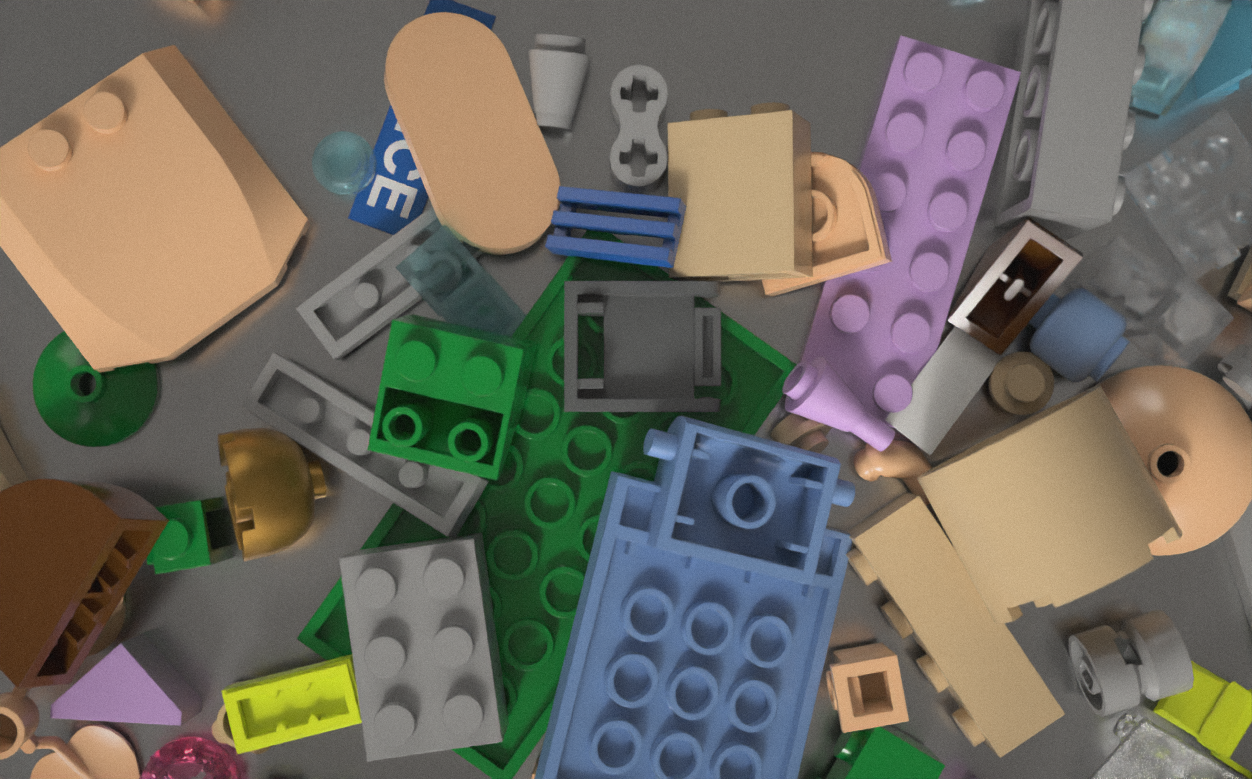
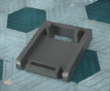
M564 281V412H721L720 399L713 397L694 399V386H721V308H694V297L713 298L720 296V282ZM579 316H604V379H578Z

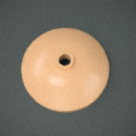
M1155 365L1132 368L1110 376L1096 386L1100 385L1183 532L1180 539L1168 544L1163 536L1159 537L1148 545L1151 550L1150 553L1156 556L1186 553L1208 545L1226 533L1240 519L1252 500V422L1236 398L1211 378L1198 372L1175 366ZM1172 451L1178 458V467L1172 474L1162 475L1157 468V460L1162 453Z

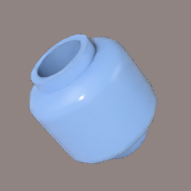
M1084 288L1071 290L1062 299L1053 293L1029 321V324L1037 329L1030 341V349L1033 354L1071 382H1081L1088 376L1097 382L1130 343L1129 340L1123 337L1126 329L1125 318Z

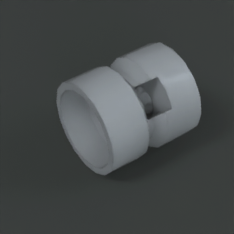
M1157 609L1124 619L1120 623L1118 632L1107 625L1073 634L1069 638L1070 660L1078 684L1090 707L1101 717L1136 707L1140 703L1141 694L1156 701L1189 691L1193 687L1194 676L1188 650L1180 632L1164 611Z

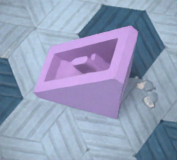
M142 633L120 643L52 703L50 718L181 726L201 712L202 699L150 639Z

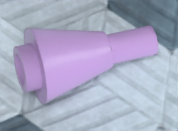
M818 357L810 363L806 360L801 361L786 378L782 388L783 393L787 395L784 404L786 411L845 432L851 431L880 452L885 450L893 441L895 431L865 410L862 402L824 357Z

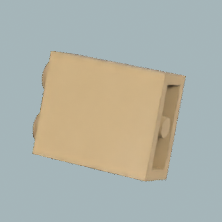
M775 102L755 104L751 106V114L728 117V112L724 110L703 109L691 112L690 121L668 123V197L681 198L686 205L674 268H669V278L681 281L728 282L813 277L811 123L793 110H790L788 104Z

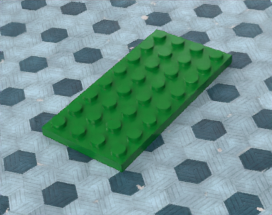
M587 230L582 236L584 239L624 243L608 232ZM568 256L512 335V337L537 342L525 403L499 479L485 478L489 482L457 535L481 532L483 535L509 726L502 742L451 750L492 779H513L547 730L611 471L654 482L659 458L644 454L645 437L651 428L668 432L672 422L678 416L692 418L755 436L783 396L782 388L784 382L797 365L721 311V386H694V399L701 397L720 399L721 412H564V281H678L669 278V274L658 266ZM694 297V308H716L705 299ZM579 316L578 379H604V316ZM393 503L360 550L440 539L448 536ZM342 577L339 578L297 637L298 641L326 661L352 654Z

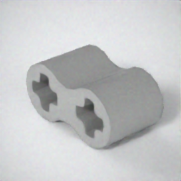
M638 64L628 66L620 71L612 82L610 91L611 111L613 119L619 128V135L611 147L609 157L612 181L621 192L650 195L658 190L664 181L666 172L667 151L659 137L658 128L665 118L668 88L660 72L651 66ZM633 91H645L647 100L645 112L633 111L631 102ZM632 152H644L645 161L651 164L646 166L645 176H632L631 166L621 164L631 162Z

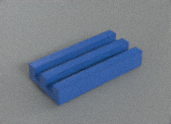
M559 186L557 199L561 204L559 211H553L551 219L555 230L553 235L548 234L545 245L552 254L674 268L686 211V205L681 198ZM576 209L668 218V221L660 222L576 213ZM572 229H581L618 235L662 238L664 240L662 247L575 238L570 237Z

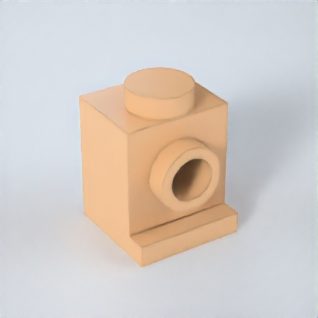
M881 642L832 651L835 664H830L831 671H826V681L831 704L834 710H838L843 733L909 721L898 658L891 649Z

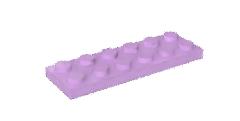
M902 35L895 43L858 164V169L867 177L875 191L892 262L822 282L798 364L804 360L810 363L818 357H824L862 402L865 410L895 430L897 429L885 421V419L891 412H900L910 404L912 400L911 384L938 349L1021 72Z

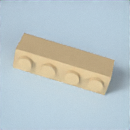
M905 492L847 531L851 534L849 537L853 542V549L846 554L849 563L866 586L876 581L889 601L880 607L883 614L902 640L912 635L924 653L922 657L916 660V663L938 693L946 688L960 707L951 715L974 747L983 742L1001 758L1065 715L1005 623H996L992 619L955 548L919 495Z

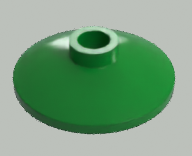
M63 331L47 344L35 366L33 396L37 410L47 426L68 442L86 447H105L121 443L139 432L151 418L156 408L160 392V376L157 363L145 362L116 367L113 371L100 373L92 368L67 333ZM87 372L91 373L96 380V387L88 396L84 395L79 388L80 378Z

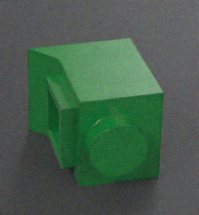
M224 496L155 507L169 520L146 558L147 565L154 564L155 575L209 566L233 558L232 545L211 549L206 512L224 509Z

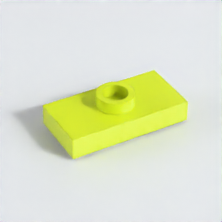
M352 654L228 685L221 691L237 754L362 723Z

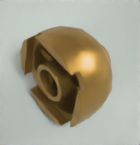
M252 428L218 434L221 467L228 465L229 472L225 473L227 483L224 486L236 541L239 550H242V559L244 561L258 559L291 548L306 535L315 519V499L326 497L325 479L319 460L307 462L300 445L279 431L267 428Z

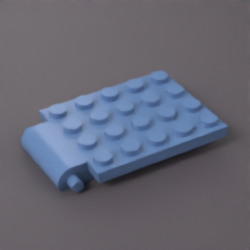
M678 416L672 422L668 432L651 428L645 437L644 454L659 458L654 482L611 471L535 779L798 778L849 560L846 554L851 551L853 543L849 537L850 533L828 527L827 522L832 504L849 507L852 504L856 491L855 484L838 479L841 464L837 458L692 418Z

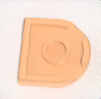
M811 152L813 277L762 280L765 295L776 296L892 262L875 191L867 177L856 166L834 155Z

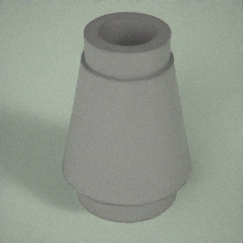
M556 34L535 35L534 49L528 50L533 113H535L539 127L572 128V117H574L591 58L585 55V39Z

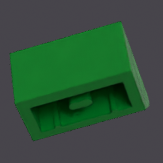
M414 314L392 319L367 450L498 480L525 403L537 342Z

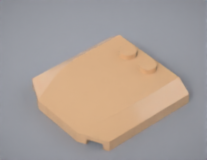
M175 45L140 54L0 147V246L92 368L100 373L113 371L116 367L145 362L154 364L170 361L180 356L277 287L288 268L287 262L302 235L305 236L311 225L302 210Z

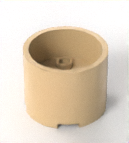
M1100 385L1055 404L975 444L917 477L992 619L996 623H1007L1017 620L1023 616L1018 605L1033 601L1036 607H1043L1053 603L1056 608L1087 595L1153 560L1154 558L1150 553L1151 550L1148 545L1159 537L1163 536L1168 544L1180 539L1183 535L1179 524Z

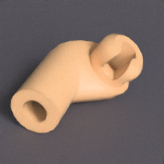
M893 440L885 450L880 452L866 443L865 448L856 452L853 462L855 470L861 478L870 482H874L881 475L888 478L902 479L912 494L919 495L925 505L930 504L917 477L933 467L916 445L910 442Z

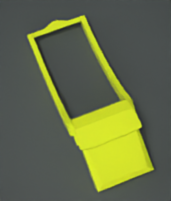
M1191 661L1194 676L1193 687L1189 691L1160 699L1153 712L1197 738V742L1211 750V755L1245 777L1252 779V772L1230 759L1252 723V689L1246 690L1235 681L1229 683Z

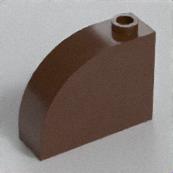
M62 479L24 481L0 492V670L18 689L70 684L169 521L141 496L113 484Z

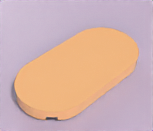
M440 12L427 14L412 20L397 33L390 44L386 57L384 84L388 99L436 216L449 235L462 244L465 241L470 246L479 248L478 251L492 255H506L522 251L537 242L550 226L553 211H558L560 205L557 193L561 183L555 163L539 125H537L536 118L509 54L495 33L484 24L468 16Z

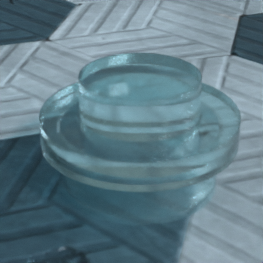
M347 131L335 132L326 136L317 145L312 157V169L316 179L324 188L337 195H353L364 190L373 180L377 167L376 156L369 143L361 136Z

